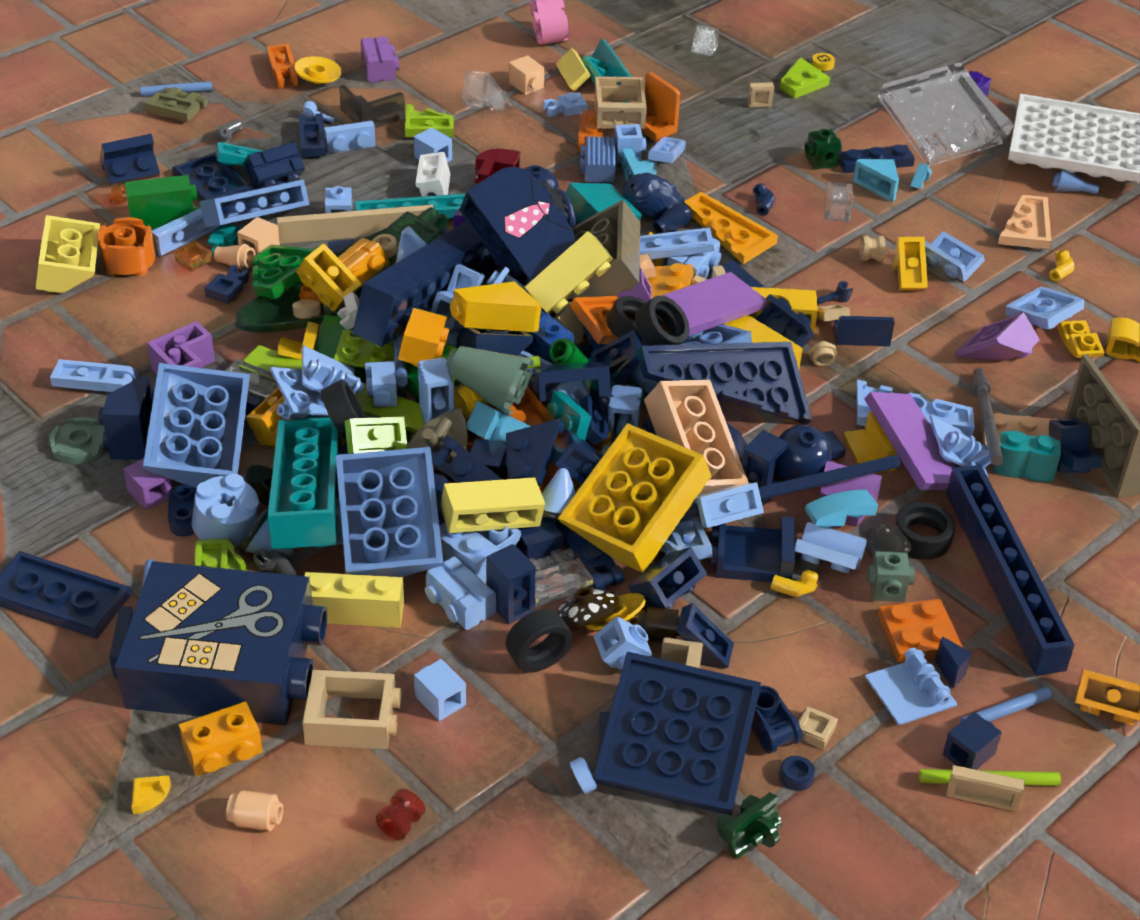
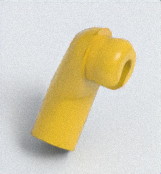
M1066 249L1055 253L1056 268L1052 269L1049 273L1050 278L1054 282L1063 279L1074 270L1073 259L1069 256V251Z
M805 570L801 575V579L795 581L775 575L771 583V590L792 597H799L814 592L818 587L816 582L819 577L816 572Z

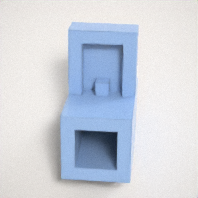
M461 264L456 265L447 291L437 292L430 312L446 316L445 326L450 329L462 327L451 315L450 311L454 289L481 286L485 275Z

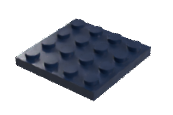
M627 651L593 780L599 784L732 815L761 682Z

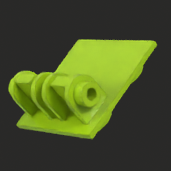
M343 329L334 360L345 365L365 368V363L393 361V340L380 347L354 334L353 330Z

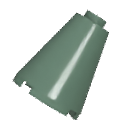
M460 346L457 351L453 349L446 362V366L450 367V375L508 416L514 413V410L509 408L513 402L519 405L532 373L526 371L528 365L534 366V361L527 357Z

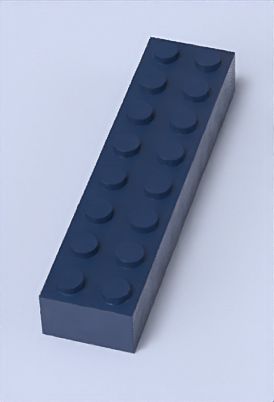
M465 221L364 282L353 333L383 347L390 341L396 340L399 335L405 332L413 308L427 312L431 311L437 292L447 291L456 265L461 264L485 275L483 279L490 277L495 269L494 258L469 223Z

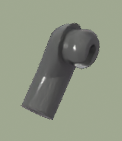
M236 119L218 126L215 136L216 140L222 143H229L232 134L242 130L241 122Z
M260 549L253 556L254 563L262 571L297 576L287 557L281 552H268Z

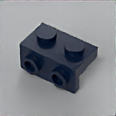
M769 294L766 297L769 305L757 316L756 320L803 348L814 336L810 327L811 321L802 312L796 314L792 311L790 304L782 297L776 299L773 295Z

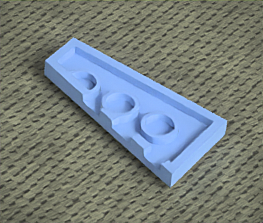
M857 379L856 425L866 426L868 412L871 410L864 398L869 392L892 393L893 388L881 385L880 389L866 386V381ZM909 392L931 427L930 416L932 415L973 435L975 425L972 407L939 399L929 402L920 397L921 395Z

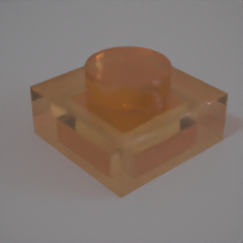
M196 241L174 252L175 261L190 271H194L213 260L212 252Z

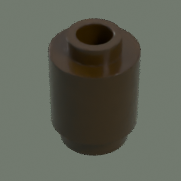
M648 606V610L641 609L639 611L637 625L645 630L650 640L663 641L664 638L677 639V636H681L676 631L680 619L679 610Z

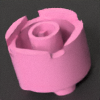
M534 0L529 2L531 14L534 17V21H532L533 32L536 35L538 45L569 40L567 15H565L564 9H561L565 8L563 0Z

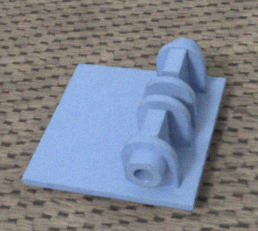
M303 345L302 385L312 391L321 393L323 388L343 379L351 387L354 394L355 392L361 393L364 383L360 382V378L354 376V368Z
M270 368L285 398V401L277 408L279 416L285 420L329 417L321 393L312 391L302 385L301 369Z
M931 415L930 420L933 434L936 437L941 457L949 463L954 462L962 467L982 465L988 477L986 467L992 464L988 447L983 444L981 445L974 436Z
M910 648L905 652L906 659L904 663L865 675L866 680L898 726L957 706L956 701L950 694L951 690L949 687L943 685L940 675L935 671L933 665L928 664L924 659V653L916 648Z

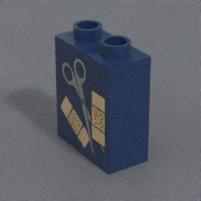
M152 561L115 665L125 709L202 717L246 701L255 722L287 726L293 699L307 700L314 662L313 659L305 658L307 646H322L327 630V607L313 605L310 577Z

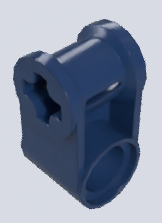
M762 685L751 728L758 737L765 752L771 754L776 752L777 747L788 743H800L803 735L798 720L791 714L778 692L770 686Z

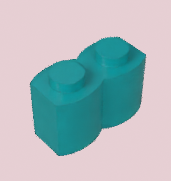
M1004 431L1000 433L999 443L1003 463L999 466H994L995 473L1006 477L1024 476L1039 482H1051L1054 480L1061 456L1060 440L1048 435L1029 436L1019 431Z

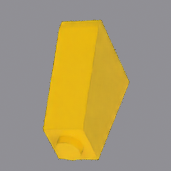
M515 281L454 289L453 300L450 303L451 315L464 328L521 332L539 331L542 306Z

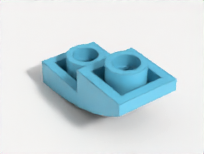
M851 490L819 498L807 504L805 512L815 526L831 528L832 526H844L847 515L855 518L863 517V515L876 516L878 504L867 490Z

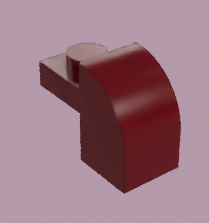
M498 148L480 153L475 158V184L480 183L501 169L507 167L520 168V151Z

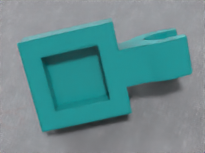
M231 223L219 225L210 234V238L207 241L209 245H213L212 250L208 253L209 256L214 257V251L218 246L239 245L237 232L243 227L235 226Z

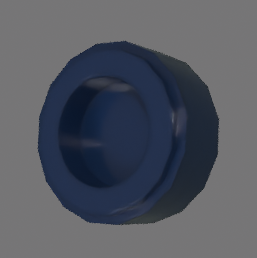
M790 756L781 763L779 778L781 783L788 789L804 791L813 784L815 768L811 761L805 757Z

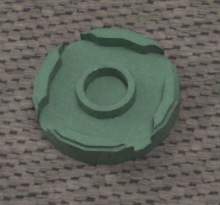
M72 418L67 420L68 424L62 427L60 424L56 426L49 435L50 451L54 458L63 463L85 464L98 459L108 449L103 444L105 428L103 425H100L99 420L93 418Z

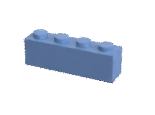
M304 179L199 201L205 227L228 224L309 205Z

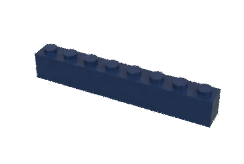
M982 465L952 468L946 495L1034 674L1043 675L1067 671L1075 644Z

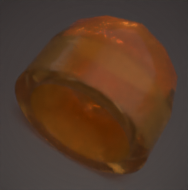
M112 184L110 203L123 204L127 201V198L122 196L126 194L124 185Z

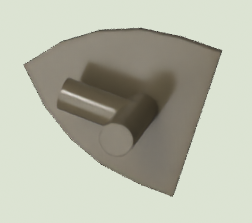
M461 408L445 412L430 420L417 431L405 449L431 447V453L432 451L436 452L443 444L441 440L446 434L466 449L468 431ZM452 451L445 460L450 464L457 454ZM432 462L433 470L440 472L444 475H447L443 470H441Z

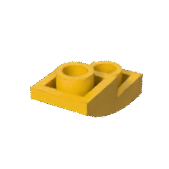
M1086 320L1062 321L1059 323L1057 330L1060 337L1074 357L1082 358L1084 354H1088L1090 357L1104 356L1105 352L1097 333L1090 332Z

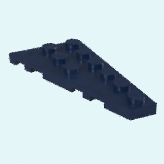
M791 342L641 346L637 350L642 375L645 379L656 382L710 380L718 400L806 425L812 421Z

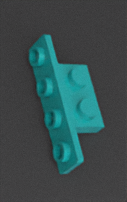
M604 39L599 41L592 57L584 55L582 59L591 74L590 78L594 82V86L595 77H632Z

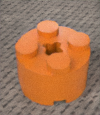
M133 217L118 218L113 220V225L106 227V224H104L97 232L102 265L106 273L112 276L118 274L143 276L147 274L148 268L152 266L156 258L151 227L144 225L143 220Z

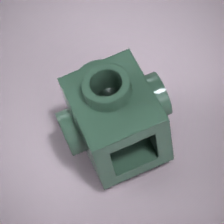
M875 551L873 564H868L867 583H871L873 601L905 602L908 585L914 584L915 576L914 566H909L907 553Z

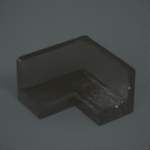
M345 85L339 86L340 110L354 123L373 121L375 128L405 119V98L402 92L368 102L361 95L356 96Z

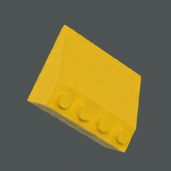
M627 423L558 519L565 526L618 562L644 573L711 478V473L702 454Z

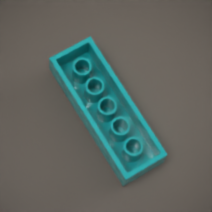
M330 417L278 420L268 509L272 549L282 548L291 550L296 547L314 546L323 548L329 545H337L339 488L336 455H341L342 447L341 436Z

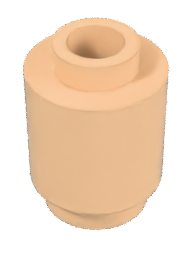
M242 790L239 794L232 793L230 795L226 808L227 821L234 823L236 827L271 831L275 824H280L283 816V804L279 802L276 794Z

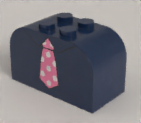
M507 167L501 169L466 191L459 211L500 268L503 270L507 267L510 270L508 275L523 286L530 283L574 244L573 230L567 222L568 219L565 212L561 208H557L553 203L549 190L544 185L541 186L530 172L522 168Z

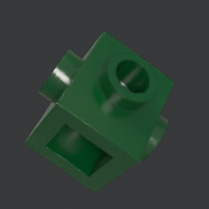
M820 129L819 131L809 132L808 141L804 145L805 157L814 170L837 167L838 155L842 150L841 140L837 138L832 129Z

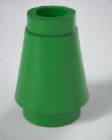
M557 339L550 346L549 355L552 362L556 365L588 363L587 357L570 339Z

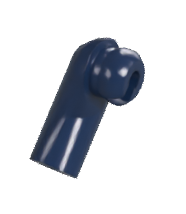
M759 183L753 187L752 191L755 194L754 198L759 203L757 207L758 214L765 216L775 203V196L769 189H766L764 184Z

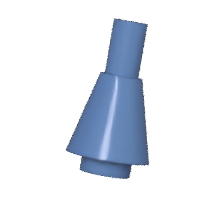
M1065 169L1055 172L1051 186H1055V192L1084 191L1097 195L1100 186L1085 182L1082 178Z

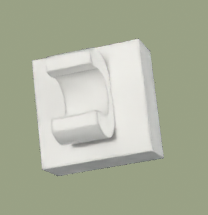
M353 291L343 297L346 307L337 312L338 316L342 319L340 324L346 330L354 327L360 301Z

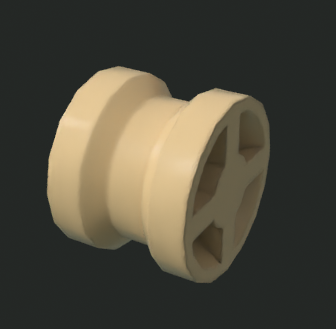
M863 235L860 241L861 261L867 262L869 259H875L877 262H883L885 257L884 236L870 238L868 235Z

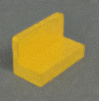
M308 321L303 342L281 337L276 354L302 360L303 345L312 350L314 348L319 324Z
M872 411L868 412L865 429L844 432L843 438L856 464L897 455L896 450ZM896 468L889 469V470H885V471H881V472L895 471Z

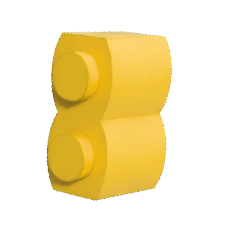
M1112 318L1107 333L1106 353L1117 359H1134L1140 362V324L1128 318Z

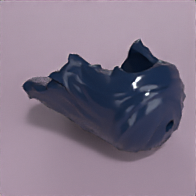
M651 173L635 174L627 179L622 188V195L640 213L644 212L647 215H651L654 221L658 220L672 204L684 203L686 201L681 196V193L677 192L676 185Z

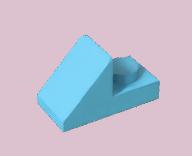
M632 148L622 149L621 171L626 181L628 178L639 173L656 175L657 161H640L639 157L635 156Z
M477 401L467 422V429L487 440L506 442V433L530 427V425L480 401Z

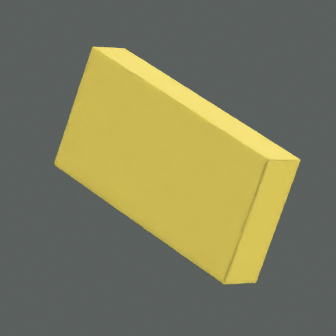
M572 48L556 63L568 86L573 91H576L591 76L578 53Z

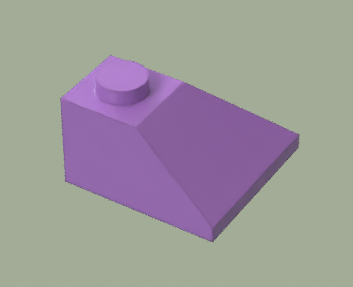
M1023 312L981 327L955 353L957 357L1008 360L1017 357L1022 359L1033 352L1032 347L1040 339Z

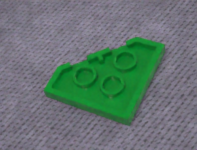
M270 245L253 256L255 265L253 267V289L256 296L276 299L283 296L284 291L291 286L300 284L302 281L296 271L303 260L316 249Z

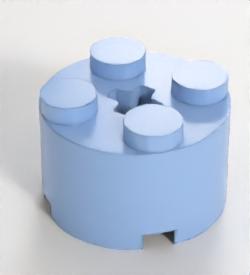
M234 473L227 476L214 477L200 483L195 494L191 523L196 536L200 540L228 538L234 547L239 546L256 520L259 504L257 493L244 481L241 475Z

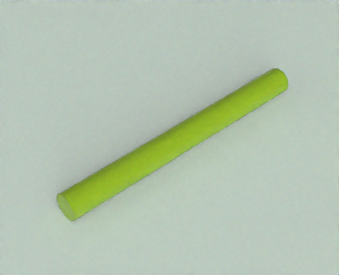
M919 769V783L948 784L952 770ZM979 770L1024 780V785L1060 786L1061 783L1059 772Z

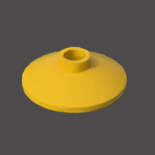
M304 57L299 59L294 67L295 73L299 77L314 84L330 83L336 81L341 76V67L336 62L324 57Z
M639 593L618 596L619 607L614 614L601 622L588 625L586 628L589 630H601L617 616L630 623V619L637 615L644 607V596Z

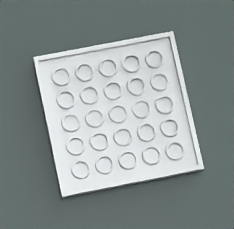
M1020 94L1008 160H1013L1017 164L1031 163L1045 169L1054 167L1065 169L1070 173L1083 172L1092 177L1106 176L1120 182L1129 180L1140 184V113Z

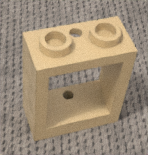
M595 77L594 99L597 128L615 129V125L640 124V128L645 129L647 108L643 77ZM602 101H636V103H613Z
M313 670L303 719L305 745L388 749L390 735L396 736L397 715H393L394 708L399 709L401 703V688H395L394 674ZM327 697L382 699L379 720L324 717Z

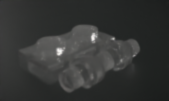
M570 548L563 551L558 549L550 551L548 556L534 560V558L529 559L536 566L535 608L573 595L579 589L593 588L592 576L579 558L574 559L573 551Z

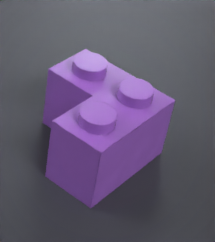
M198 321L147 342L151 369L156 374L159 363L203 368L215 362L212 335Z

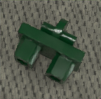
M769 792L760 799L750 794L742 801L740 816L735 818L730 814H725L717 820L719 836L728 842L731 856L739 859L752 847L758 846L760 843L767 847H773L780 841L778 829L782 826V819L776 809L778 796Z

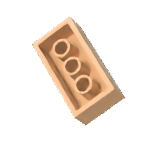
M660 381L644 399L657 436L704 456L711 473V478L699 494L741 483H749L711 381Z

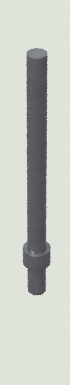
M976 368L973 371V391L978 396L991 463L994 466H999L1003 463V457L989 397L990 383L985 377L984 370Z

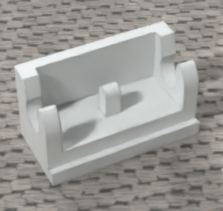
M444 152L420 155L415 184L417 188L419 187L422 197L428 196L429 192H434L437 196L448 195L451 174Z

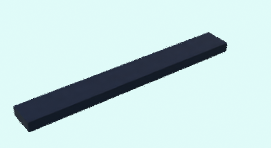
M897 454L758 487L761 500L897 468L901 463ZM692 503L682 519L700 515L697 503Z

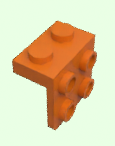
M649 72L645 76L646 123L645 129H641V132L656 142L662 137H668L678 131L680 91L655 73Z

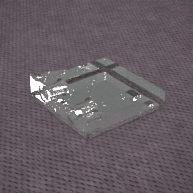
M960 62L885 83L878 95L879 100L923 162L928 166L1003 144L1014 126V123L983 94Z

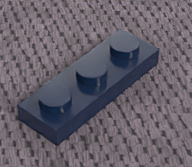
M897 144L889 147L842 151L838 155V163L844 173H854L858 159L894 160L896 168L914 166L915 157L907 145Z

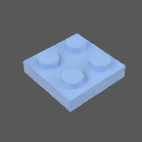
M1040 286L1006 305V316L1011 317L1024 312L1030 324L1037 325L1041 329H1051L1083 310L1084 299Z

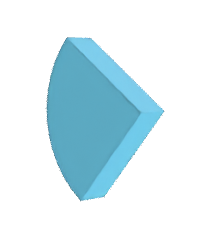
M919 163L910 186L918 189L923 188L924 180H929L933 172L932 169L926 164Z

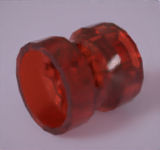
M398 789L390 799V806L383 807L375 817L376 823L388 837L400 841L411 831V824L418 822L426 810L424 803L417 795L406 789Z

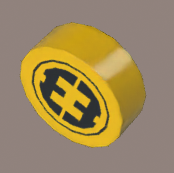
M818 53L812 57V65L821 71H829L834 68L835 58L832 55Z

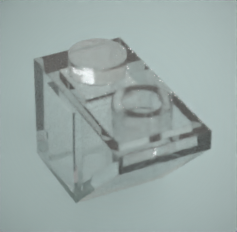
M465 70L462 100L468 107L481 109V106L491 107V110L503 112L505 109H511L512 104L489 73Z

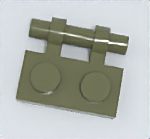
M165 87L162 92H156L145 103L147 112L170 117L182 122H189L200 111V106L207 107L208 98L202 97L200 93H186L180 88Z

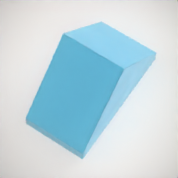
M858 159L855 165L853 182L891 202L895 201L899 177L894 160Z

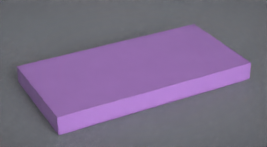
M732 272L664 294V296L674 300L686 314L689 322V336L766 309L768 303L767 299Z
M869 392L864 398L919 490H947L952 468H956L954 462L949 463L941 457L933 429L912 395Z

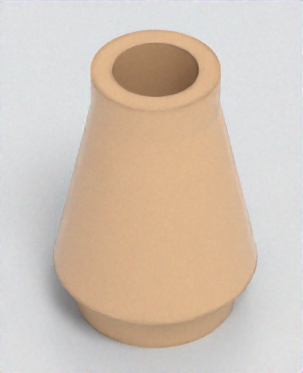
M247 244L226 247L218 246L214 251L216 262L229 266L237 265V269L243 271L247 268H252L254 265L253 256L256 255L255 250Z

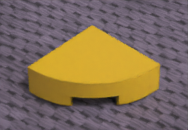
M170 775L133 778V815L155 808L166 798L171 787Z

